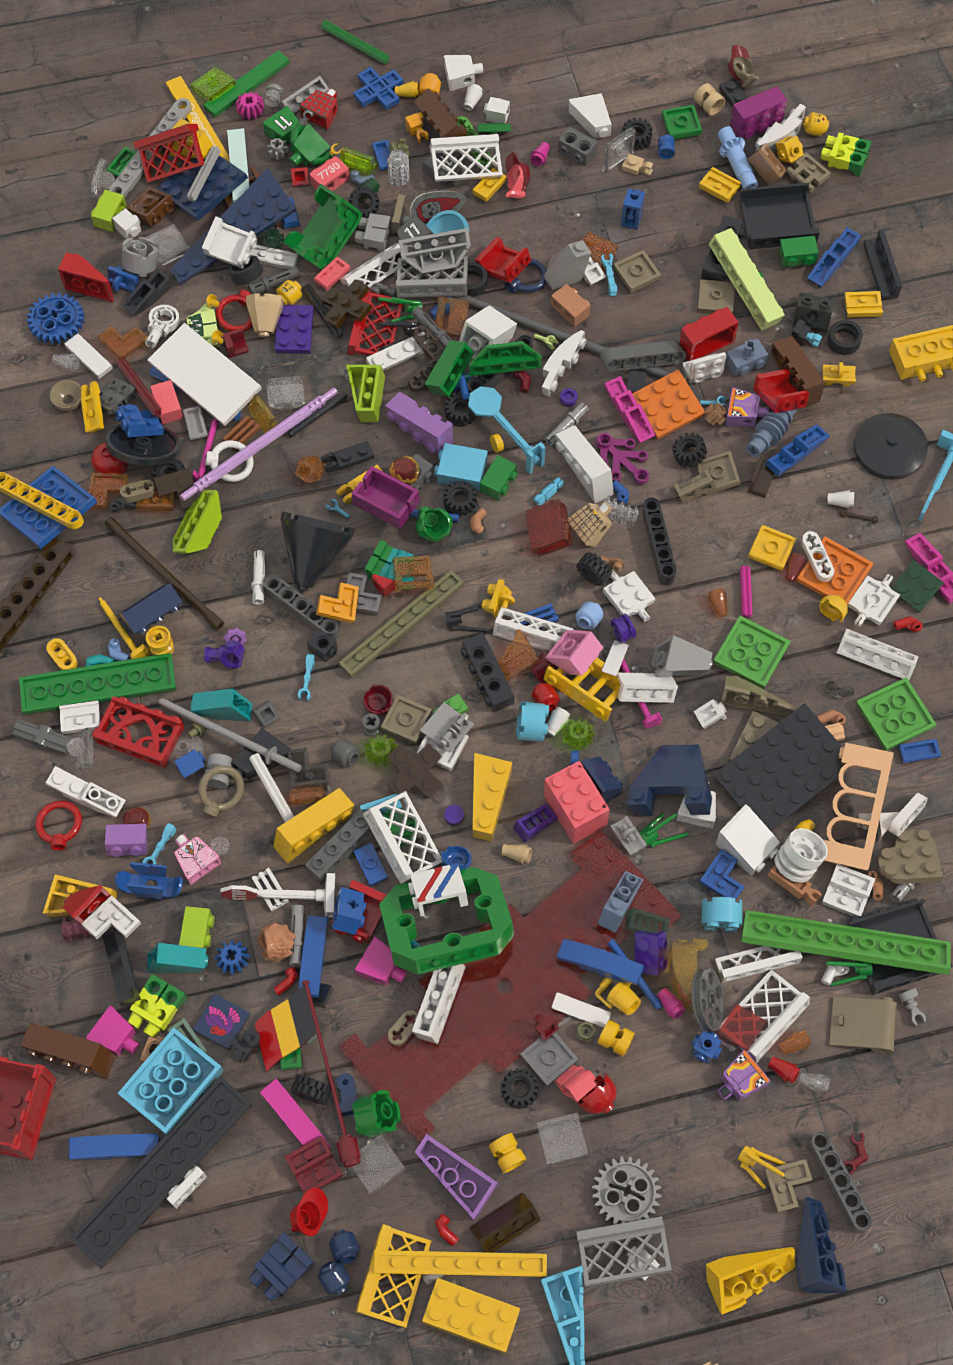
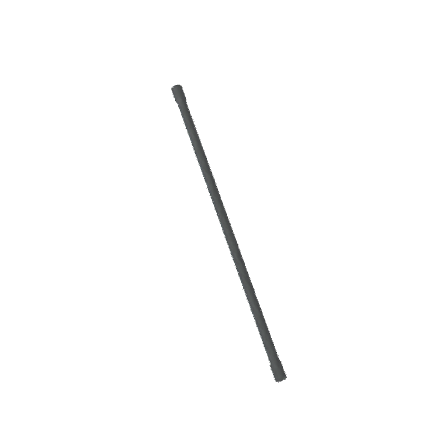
M398 268L396 269V271H395V273H394V278H396V279H397V270H398ZM405 276L401 280H410V278ZM469 295L450 296L454 300L481 310L490 305L514 322L549 336L553 335L562 341L572 336V334ZM586 340L584 349L600 355L606 347ZM657 366L639 368V370L660 378L672 373Z

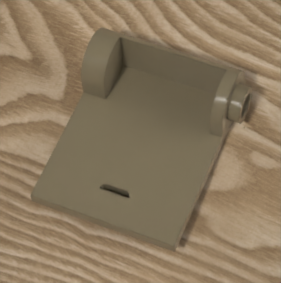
M833 996L829 1045L868 1048L876 1053L892 1054L894 1052L897 1003L890 997L866 999Z

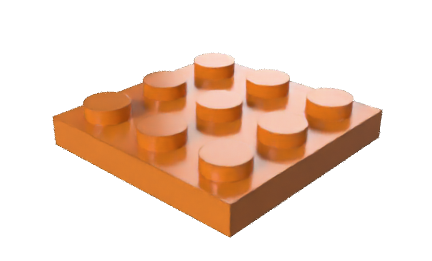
M679 369L632 393L637 404L640 403L658 440L705 415L704 409Z
M824 537L821 542L834 567L832 579L828 582L818 580L808 561L796 581L823 597L828 595L840 596L848 605L874 563ZM820 553L813 554L815 560L823 559ZM823 568L822 573L828 575L829 571L825 572Z

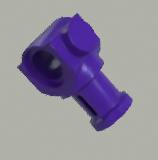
M230 640L225 645H221L220 648L205 647L204 660L206 663L220 661L227 668L236 669L242 666L245 649L240 644V641Z

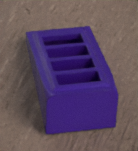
M544 804L517 820L513 829L523 842H527L558 820V817L547 804ZM542 812L547 816V820L541 814Z

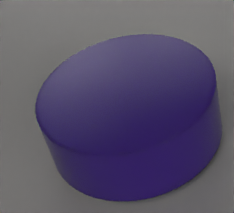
M567 388L560 393V402L563 406L572 407L577 403L578 394L575 390Z
M458 805L448 806L444 812L445 821L449 825H459L464 819L463 809Z

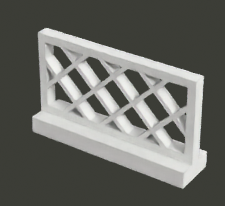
M498 134L431 139L429 148L432 156L435 182L502 177ZM488 149H495L493 158L485 153ZM471 150H476L480 155L474 159L468 153ZM459 151L463 154L459 161L452 156L453 152ZM442 152L446 157L441 162L436 158L435 153ZM482 156L489 161L485 167L478 162ZM465 157L473 162L468 168L461 163ZM448 158L456 163L452 169L444 164ZM492 163L498 168V172H491L487 168ZM477 165L482 171L475 174L470 169ZM457 166L465 170L462 175L454 172ZM441 167L448 171L446 176H438V170Z
M406 791L363 813L400 884L411 879L410 874L426 871L442 863L441 856ZM403 798L406 804L405 811L396 808L397 801ZM384 807L391 810L389 819L383 817L379 809ZM394 812L404 815L402 824L393 821ZM407 816L414 819V828L405 825ZM391 824L400 827L399 836L391 833ZM404 829L413 832L411 841L402 838ZM417 834L424 837V846L415 843ZM401 842L410 845L408 854L400 850ZM413 847L423 850L421 859L411 856ZM426 851L433 854L435 862L430 863L424 860ZM410 860L419 863L418 870L414 873L409 866Z
M771 969L722 1022L718 1030L742 1050H746L757 1063L810 1005V997L804 992H799ZM773 977L779 982V988L767 989L766 983ZM780 992V1002L768 1003L767 993ZM782 992H791L796 997L792 1001L783 1002ZM765 993L766 1003L753 1002V997L756 994ZM781 1006V1014L779 1016L769 1015V1007ZM766 1007L767 1017H755L754 1008ZM743 1008H752V1017L740 1018V1011ZM768 1021V1028L765 1031H756L755 1022ZM741 1022H753L754 1031L741 1032ZM729 1023H738L739 1032L730 1033L725 1027ZM742 1036H754L755 1042L750 1048L742 1043Z

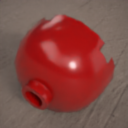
M106 442L98 445L91 455L92 467L100 478H118L128 468V463L115 458L108 452Z
M604 1073V1078L601 1075L597 1076L594 1081L596 1086L577 1102L589 1114H599L601 1112L606 1114L614 1107L612 1103L617 1096L616 1086L607 1073Z

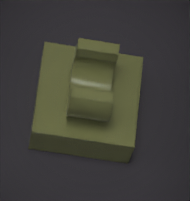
M398 139L397 142L389 144L388 147L393 160H409V147L406 146L405 139Z

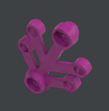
M601 433L597 436L595 440L596 447L600 449V457L608 466L607 451L613 455L612 482L615 480L620 482L621 480L619 472L620 463L634 476V481L638 485H644L648 482L649 472L646 469H637L628 460L637 459L638 462L644 463L648 458V453L644 450L632 451L635 449L636 444L634 439H613L608 433ZM616 447H625L628 451L618 450Z

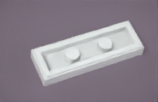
M256 245L250 251V255L257 256L261 264L287 270L296 266L299 259L298 253Z
M76 334L64 343L65 347L98 379L113 369L112 365L79 334Z

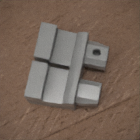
M370 214L369 218H361L358 226L359 229H363L365 232L356 231L355 242L364 244V249L372 247L377 248V252L384 251L391 229L390 216Z

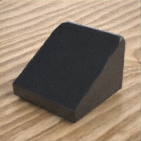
M630 370L627 390L634 393L645 387L647 373Z
M321 983L319 997H312L313 1004L326 1008L333 992V986Z

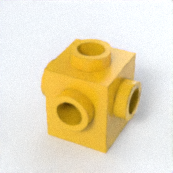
M787 136L775 143L781 162L792 164L804 155L803 146L798 136Z

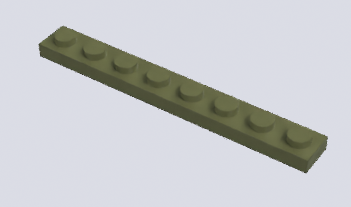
M450 570L339 662V666L353 678L463 587L464 581Z

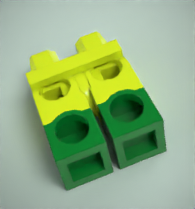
M839 133L837 137L828 135L825 147L833 149L823 148L820 159L829 161L828 167L833 168L834 166L837 169H846L854 172L855 176L860 177L870 153L872 141L847 135L844 136L843 133Z
M151 974L140 992L141 1000L135 1001L130 1008L132 1013L128 1023L138 1029L143 1020L149 1022L143 1032L155 1038L161 1030L163 1032L166 1030L167 1025L188 997L184 992Z

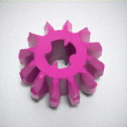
M251 91L249 94L244 92L243 96L238 95V100H236L238 115H241L243 119L247 117L248 120L261 116L262 111H264L262 97L258 93L253 94Z

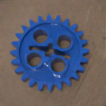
M60 292L57 296L54 293H51V297L44 295V300L38 298L39 303L33 302L34 308H29L30 313L27 314L29 330L32 332L33 337L37 336L38 341L43 339L45 344L48 340H50L51 345L54 344V341H57L58 344L61 343V340L67 342L68 337L73 338V334H79L78 329H83L82 324L85 323L82 305L79 304L78 300L75 301L73 296L69 298L68 294H65L63 297Z

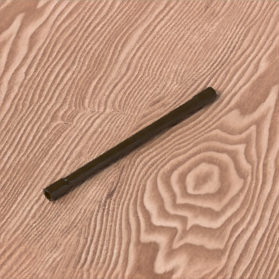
M109 517L105 521L107 528L121 538L167 583H170L216 630L223 627L224 621L208 609L124 530L122 525L113 517Z

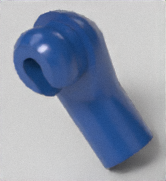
M615 480L613 482V489L617 492V501L620 504H626L629 501V491Z

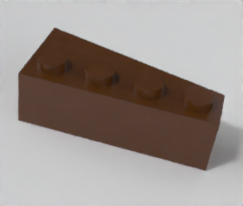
M428 88L414 100V103L441 138L467 136L466 133L468 131L462 124L460 126L457 124L459 122L458 118L454 113L449 114L450 108L445 102L441 104L440 100L442 98L436 91L432 93Z
M793 336L773 342L770 353L779 370L787 369L790 372L789 383L798 392L805 390L809 392L806 407L820 402L825 382L800 348L799 343L795 341Z
M31 1022L20 1044L21 1047L27 1050L26 1054L37 1058L40 1055L46 1061L52 1063L57 1061L65 1067L76 1068L84 1073L93 1074L104 1079H108L117 1057L100 1043Z

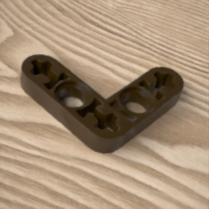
M423 325L416 327L413 332V339L429 358L430 362L409 378L408 387L412 391H420L426 386L425 381L429 376L426 375L425 370L427 368L433 370L445 350L431 331ZM419 332H420V333L424 332L425 335H424L423 337H422V336L419 337V336H418V333H419ZM428 345H435L437 351L435 353L430 352ZM422 376L423 380L420 381L419 386L417 384L414 386V380L417 381Z

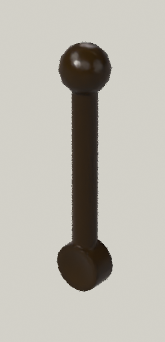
M845 509L840 511L841 517L850 516L859 519L872 521V523H877L879 521L878 517L876 516L868 517L848 513Z

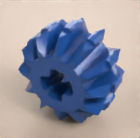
M230 940V945L228 946L223 942L224 948H217L216 950L219 955L215 956V960L218 961L217 967L222 968L224 974L229 970L231 975L235 974V970L242 973L241 966L247 967L248 963L246 960L250 959L249 954H246L248 951L247 947H242V942L240 941L235 945L234 940ZM234 955L235 959L231 961L229 956Z

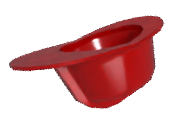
M314 1187L308 1189L300 1202L293 1207L290 1212V1222L292 1225L290 1230L292 1232L303 1233L311 1237L318 1233L328 1212V1200L322 1190Z

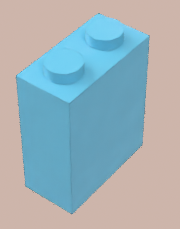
M445 443L443 450L440 449L438 460H440V464L435 467L434 476H437V483L445 485L453 483L455 485V481L461 484L462 480L465 481V485L468 482L470 487L473 486L474 490L480 491V482L484 477L488 451Z

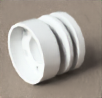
M803 828L795 829L776 853L774 860L779 872L786 878L799 883L807 882L826 859L828 849L823 839L816 833Z

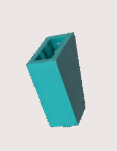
M233 688L193 693L191 712L208 719L250 721L253 703Z
M158 943L147 953L146 973H200L208 964L206 948Z

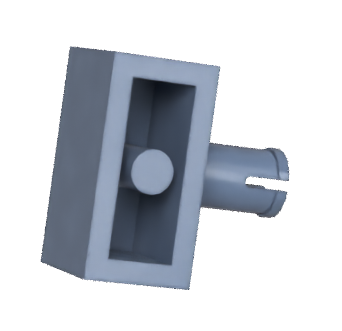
M758 338L748 340L745 344L727 351L725 363L736 378L740 375L744 376L756 368L764 367L767 362L768 353Z

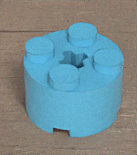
M521 701L518 710H522V713L517 715V740L544 741L548 731V724L545 723V719L548 717L549 705Z
M712 897L711 902H707V898L702 899L701 925L705 927L704 930L714 932L717 931V928H725V932H737V929L742 926V900L739 899L738 903H736L735 898Z

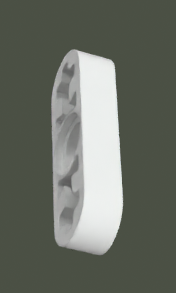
M812 531L806 532L803 535L801 545L818 580L828 582L833 577L834 567L818 534ZM808 538H809L811 541L814 540V542H813V547H814V548H813V549H812V544H811V542H810V541L807 542V539H808ZM820 553L823 559L815 560L813 554ZM823 568L825 572L829 571L828 575L822 573Z
M917 793L893 819L889 832L900 836L923 810L928 798Z

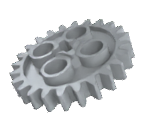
M621 1156L620 1163L612 1159V1166L607 1163L604 1164L606 1171L598 1170L601 1178H594V1181L599 1185L592 1186V1190L597 1191V1193L592 1195V1198L599 1200L594 1206L602 1207L599 1215L606 1213V1222L612 1218L614 1219L613 1225H616L618 1221L622 1224L639 1221L642 1218L649 1219L648 1213L655 1215L656 1212L652 1207L658 1208L660 1205L655 1199H661L662 1195L656 1193V1191L661 1190V1186L655 1185L659 1178H652L654 1170L647 1171V1163L640 1166V1159L636 1163H632V1157H629L628 1162H625L623 1156ZM617 1173H622L626 1176L624 1183H619L615 1180ZM639 1181L645 1183L646 1190L638 1191L635 1188V1183ZM609 1184H613L621 1190L609 1187ZM629 1188V1193L631 1194L627 1197L623 1196L624 1192L622 1190ZM610 1193H615L618 1196L619 1201L616 1203H610L607 1199V1195ZM633 1195L644 1197L645 1200L641 1201ZM631 1201L636 1202L639 1209L636 1212H632L627 1208V1203Z

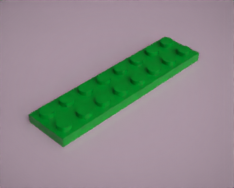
M171 653L19 677L23 715L58 710L59 706L92 701H98L99 703L111 701L113 696L117 698L120 696L132 698L176 690Z

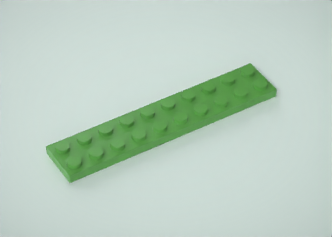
M749 910L745 912L742 935L743 943L937 974H950L951 942Z

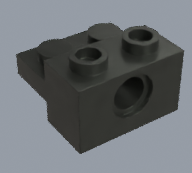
M800 293L793 324H797L800 319L805 321V325L828 331L834 300L828 297L813 296L809 293Z

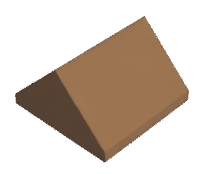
M766 143L747 159L768 186L781 178L786 171V168Z

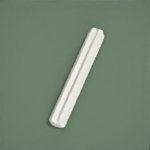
M258 753L250 756L249 759L284 822L292 819L294 815Z

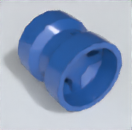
M663 135L658 138V156L661 159H671L675 155V143L672 136Z

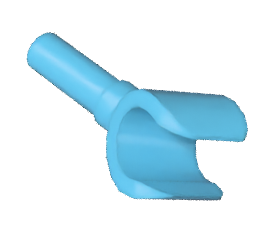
M719 396L716 401L700 400V404L710 405L713 403L715 406L717 403H720L725 407L726 404L722 403L726 401V397Z
M335 499L329 500L333 503V508L325 505L328 511L335 510L347 519L350 516L338 506V502Z

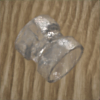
M276 83L268 84L263 99L264 103L269 107H278L283 88Z

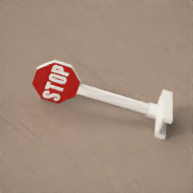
M327 873L324 889H316V891L270 889L259 891L248 886L231 885L221 888V897L241 901L257 897L316 900L324 902L325 917L333 918L335 873Z

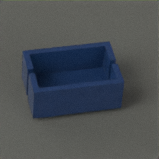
M170 583L164 584L119 613L118 617L130 634H141L148 629L147 625L150 623L156 624L163 620L165 613L172 614L177 611L182 600Z

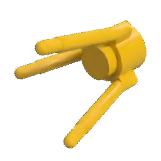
M746 1145L737 1160L742 1162L740 1167L746 1170L763 1189L766 1188V1185L751 1170L749 1165L754 1167L757 1162L782 1177L785 1176L783 1172L759 1157L779 1165H785L786 1162Z

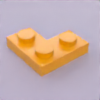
M340 583L337 599L320 595L316 615L353 624L356 615L359 587Z

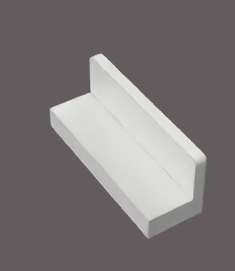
M654 673L617 674L621 684L618 693L619 701L674 703L678 686L672 676H658Z

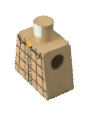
M606 501L600 506L588 503L571 515L567 522L587 546L596 547L612 525V522L606 516L612 510V507Z

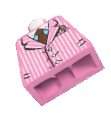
M183 834L175 840L179 849L174 854L190 885L221 864L220 857L199 837L189 841Z

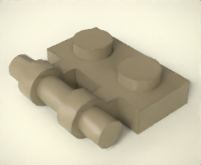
M805 153L795 161V170L791 167H788L786 173L790 175L789 177L793 181L809 183L808 191L810 193L815 189L811 185L813 182L819 186L830 178L831 175L830 171L808 153ZM802 173L807 177L806 179L801 176Z

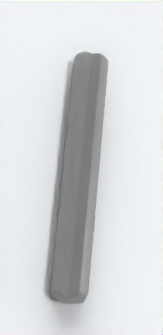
M212 146L205 158V165L201 166L186 197L190 202L196 201L221 152L219 147Z

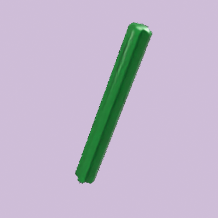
M328 20L322 22V29L383 64L389 62V55Z

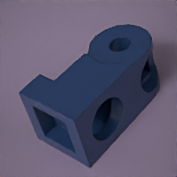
M344 1073L336 1081L338 1090L341 1093L342 1104H339L342 1117L354 1115L352 1104L358 1100L353 1076Z

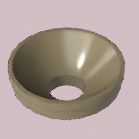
M64 380L52 387L50 400L57 409L69 411L81 404V387L78 383ZM67 397L73 398V402L70 404H65L63 401Z

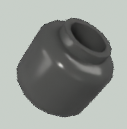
M347 739L338 740L331 747V758L342 767L353 766L360 758L359 748Z

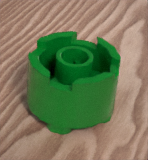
M380 1090L360 1097L357 1101L353 1102L352 1109L356 1122L355 1129L358 1134L374 1138L396 1130V1124L401 1120V1113L398 1102H393L389 1096L391 1094L389 1091Z

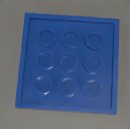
M54 466L50 467L29 484V486L79 511L81 515L97 503L95 497ZM28 491L24 492L21 496L28 494ZM14 498L0 508V516L40 549L67 528ZM37 498L33 503L38 502L41 498ZM53 504L48 505L45 509L51 508ZM66 511L60 512L58 516L63 515ZM78 517L73 518L70 522L76 521Z

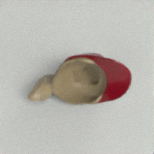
M740 45L732 46L731 59L728 63L729 73L732 78L741 82L744 89H748L755 84L759 77L754 75L755 70L752 67V61L746 48Z

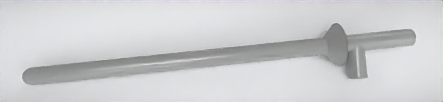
M164 698L158 701L159 705L265 756L267 764L276 761L296 772L301 770L302 766L277 754L276 746L267 749Z

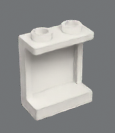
M215 217L202 249L206 255L243 269L244 265L248 264L250 260V251L252 248H255L257 239L253 231L248 233L225 224L221 218Z

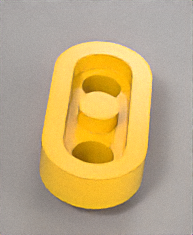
M52 639L49 641L47 652L60 670L77 667L78 662L75 655L63 640Z

